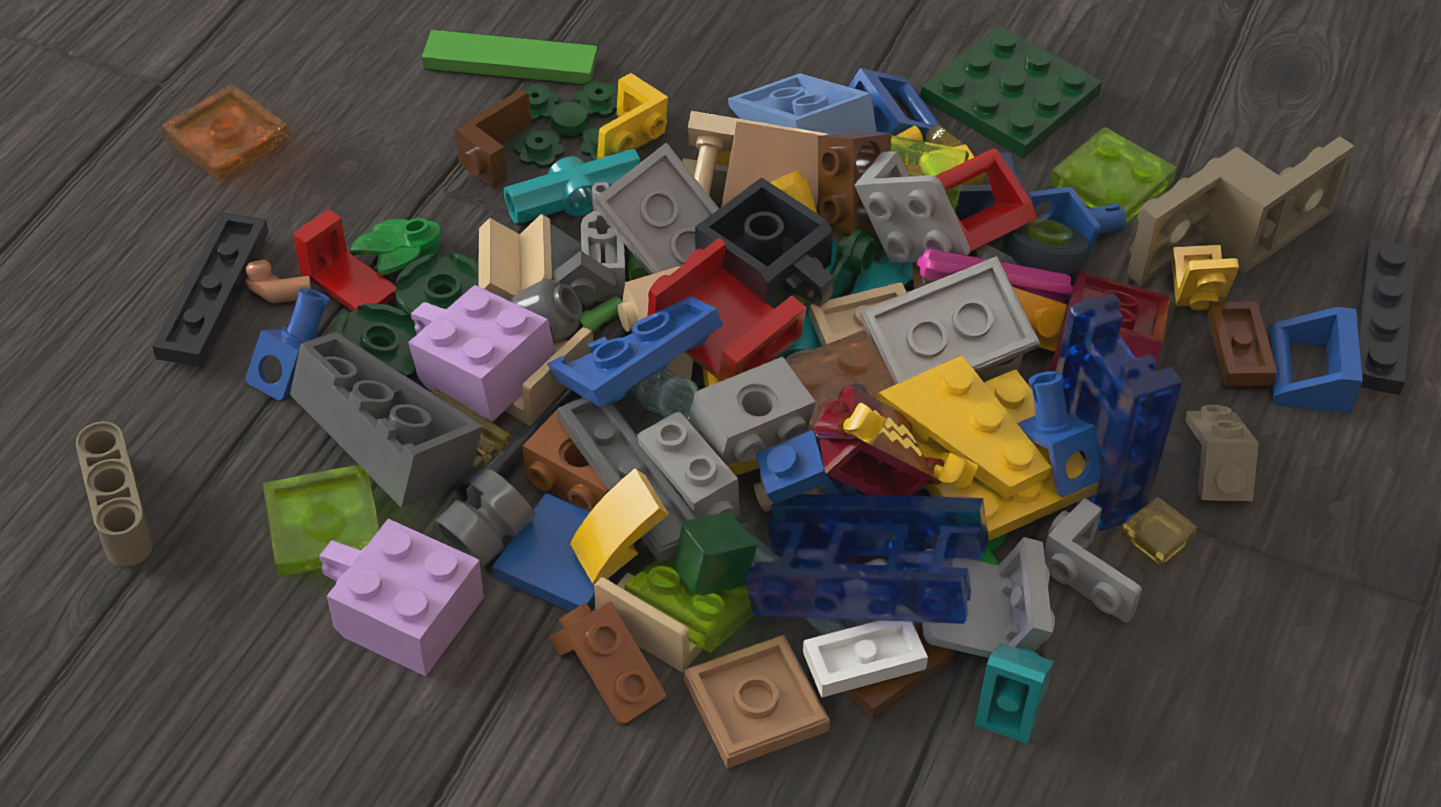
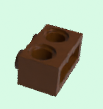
M850 131L818 136L819 215L827 220L833 232L851 234L855 229L866 232L875 231L854 185L882 152L891 151V133Z

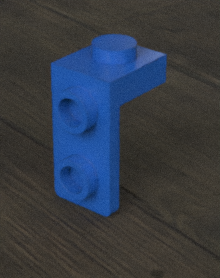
M814 430L756 453L766 495L774 505L823 485L849 524L860 520L855 502L862 500L860 490L825 473L820 439Z

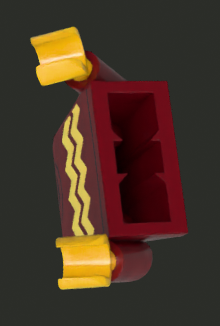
M851 384L844 387L838 394V400L830 401L823 407L814 425V432L820 438L825 473L896 509L926 483L939 485L944 482L961 489H968L979 467L978 464L951 452L946 462L939 458L924 457L906 418L898 410L869 396L867 388L861 384Z

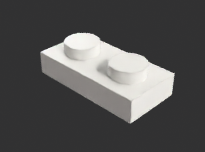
M908 613L804 640L803 654L821 698L925 670L928 659Z

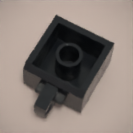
M764 178L758 179L695 226V250L699 248L704 250L715 240L721 238L726 242L723 268L772 308L775 309L794 294L818 307H821L833 297L834 276L825 270L831 265L833 230L825 218Z

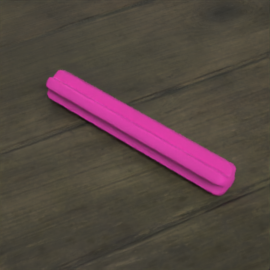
M928 249L923 257L918 258L917 265L920 266V275L922 277L939 280L984 262L987 259ZM1000 262L1011 286L1058 302H1064L1068 295H1072L1074 286L1071 285V277L1067 274Z

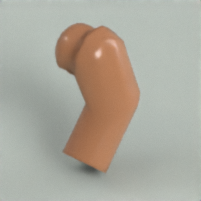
M266 260L253 261L246 266L248 279L245 282L249 290L270 303L277 304L297 301L300 288L311 289L309 276L280 279L272 275L271 264Z

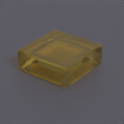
M1156 497L1124 523L1121 535L1159 565H1163L1195 538L1198 527L1161 498Z

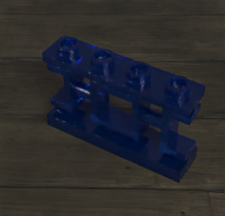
M1115 294L1097 299H1087L1069 309L1056 372L1063 376L1062 384L1067 413L1095 425L1102 470L1096 494L1089 496V499L1102 509L1097 526L1100 531L1145 516L1183 383L1172 367L1154 372L1156 361L1151 354L1137 359L1134 357L1119 336L1123 316L1119 312L1121 302ZM1080 450L1079 453L1086 461L1085 453L1082 450Z
M799 494L774 505L772 503L771 508L774 521H770L768 525L769 537L773 553H783L780 562L754 561L753 566L747 570L745 580L752 611L755 615L966 623L968 617L967 601H970L972 594L968 568L952 567L954 558L981 559L982 554H986L989 536L983 498ZM849 555L889 556L886 565L846 564Z

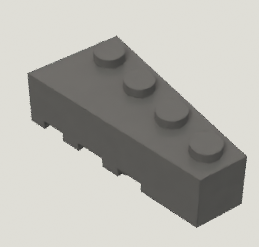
M337 332L300 344L290 395L401 508L454 485L469 468L473 467L483 429L481 424Z

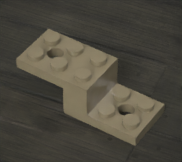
M1338 137L1323 148H1315L1304 161L1293 168H1285L1279 175L1238 147L1220 158L1215 157L1211 159L1202 170L1190 178H1182L1170 191L1158 199H1150L1143 205L1137 217L1139 225L1136 237L1130 247L1131 259L1127 276L1139 285H1142L1172 264L1171 252L1173 247L1199 246L1201 244L1205 246L1221 245L1222 259H1238L1239 271L1245 274L1333 212L1354 145L1344 138Z

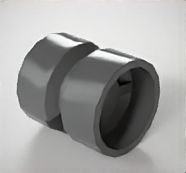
M486 469L466 489L468 499L465 502L454 501L434 521L439 531L457 550L479 559L481 569H484L504 549L502 540L504 536L515 537L535 517L533 509L523 496L503 477L490 469Z

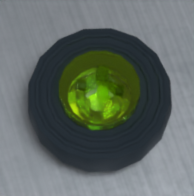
M1037 218L1005 234L1003 249L1009 258L1022 266L1070 275L1078 272L1082 267L1088 252V243L1083 235L1065 224Z

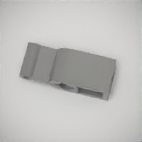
M607 182L595 183L593 185L592 201L610 187ZM593 205V212L587 214L582 219L581 251L616 273V288L598 301H607L614 296L619 297L623 301L625 287L624 243Z

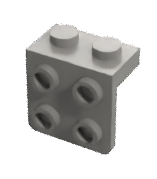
M898 151L882 152L854 185L890 263L917 262L918 258L923 257L928 249L968 256L970 253L969 244L941 181L933 175L908 176Z
M1023 537L999 566L933 549H926L918 558L923 636L928 643L990 658V655L1001 643L1017 649L1024 648L1035 652L1043 642H1046L1051 637L1055 625V616L1050 609L1048 592L1050 572L1049 568L1045 565L1043 542Z

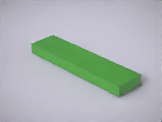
M431 30L422 55L423 69L586 84L592 81L598 58L597 46Z

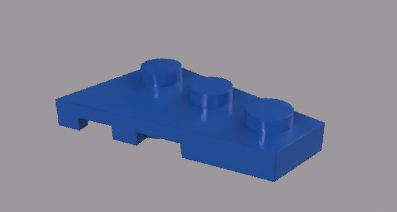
M690 296L637 321L633 326V333L624 338H615L608 341L604 336L588 344L591 353L568 364L562 356L547 363L554 380L597 406L603 407L606 404L622 399L627 394L628 389L647 376H653L662 372L671 360L687 349L702 345L711 333L724 324L717 308Z

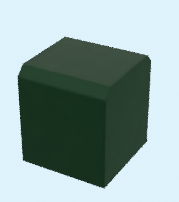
M730 511L683 522L672 567L695 595L705 596L746 586L758 544Z

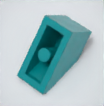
M1001 643L990 655L986 666L975 726L1028 744L1047 693L1054 661L1043 658L1032 650L1017 649Z

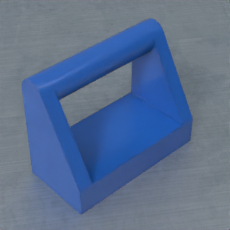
M863 68L859 69L848 87L871 93L877 132L891 133L892 138L912 126H916L923 136L922 142L900 153L901 156L940 145L947 139L946 131L908 79ZM900 98L916 121L907 119L894 99Z
M1334 307L1271 324L1269 327L1270 348L1277 369V375L1272 385L1274 403L1280 406L1351 413L1363 382L1356 309ZM1290 343L1326 346L1328 375L1292 383Z

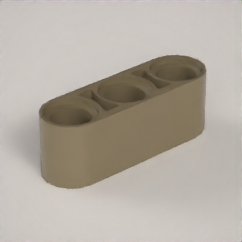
M111 422L92 423L79 432L76 437V449L94 524L108 560L117 566H134L144 561L150 555L153 549V541L133 464L120 428Z

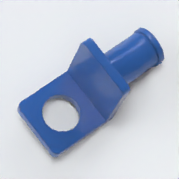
M1073 187L1027 193L1034 208L1043 202H1052L1050 209L1042 216L1036 218L1065 224L1086 238L1088 252L1085 260L1089 258L1098 234L1120 233L1125 228V211L1120 209V204L1114 203L1107 206L1087 208Z
M308 288L299 289L298 298L288 327L261 330L245 377L246 383L277 400L287 399L294 378L300 344L319 338L316 334L326 305H328L330 300L328 296ZM270 355L278 358L282 366V375L276 383H270L263 374V363Z
M1042 372L1029 379L1036 415L1017 424L1032 442L1049 449L1055 490L1058 495L1065 497L1099 482L1103 477L1095 425L1067 413L1062 374H1058V372ZM1082 450L1086 455L1085 469L1079 476L1069 478L1066 473L1067 460L1073 453Z

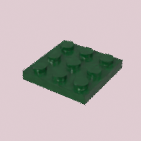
M999 25L921 86L920 97L924 102L1021 158H1025L1099 96L1102 81Z

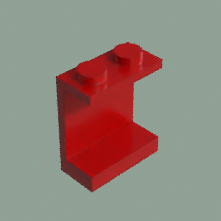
M721 238L715 240L704 250L702 248L695 250L687 258L684 265L669 276L663 275L653 283L648 293L647 316L652 315L690 296L717 308L724 325L711 333L702 345L687 349L684 352L712 374L719 382L771 362L801 338L807 308L795 297L790 296L774 309L723 268L726 242Z

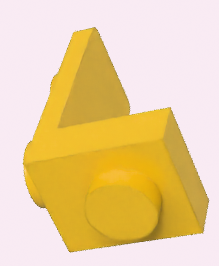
M632 73L620 78L618 81L616 115L619 117L599 129L597 159L631 149L636 150L665 133L668 97Z
M1221 245L1173 247L1171 263L1176 306H1190L1193 310H1208L1210 302H1225L1239 270L1238 259H1222Z

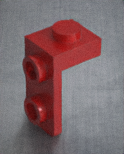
M330 209L293 233L301 274L309 276L311 282L351 311H357L358 305L367 303L386 305L396 297L397 287L393 283L380 276L379 273L347 251L342 218Z

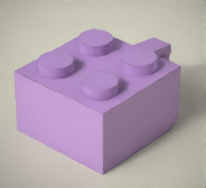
M476 285L447 309L424 302L411 313L412 320L415 321L414 328L417 335L408 344L418 378L429 390L492 422L523 394V383L555 354L547 318Z
M390 519L384 523L362 550L332 540L319 555L323 574L336 581V585L327 595L334 628L344 638L424 676H427L484 598L479 559Z

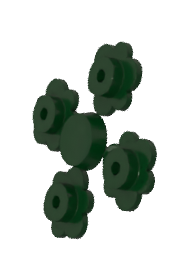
M589 81L584 85V90L578 91L575 94V101L577 103L563 102L561 104H558L559 95L549 92L548 87L543 84H534L526 89H522L529 94L531 122L537 121L540 117L550 119V125L554 130L545 132L530 130L526 133V137H520L514 141L513 149L515 153L520 155V161L523 164L530 165L534 163L541 168L552 166L555 163V157H560L564 154V147L560 144L559 134L572 136L582 133L581 153L591 155L592 161L597 160L600 128L587 129L589 125L588 116L598 114L601 117H609L612 115L613 110H617L618 87L616 85Z

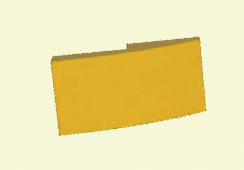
M637 469L632 470L602 498L585 518L570 542L572 549L594 585L601 577L608 579L634 558L638 552L633 543L669 515L646 475Z

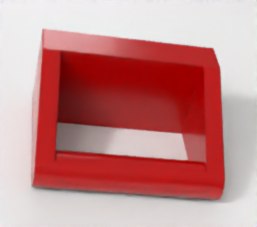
M994 148L935 175L941 181L945 191L987 172L996 204L962 221L957 217L969 244L970 251L1037 219L1031 199L999 151Z

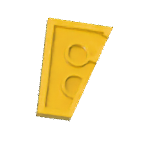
M962 355L878 392L877 400L898 410L913 425L912 432L926 442L932 438L951 453L978 464L979 467L974 477L1005 499L1046 480L1049 476L1052 466Z

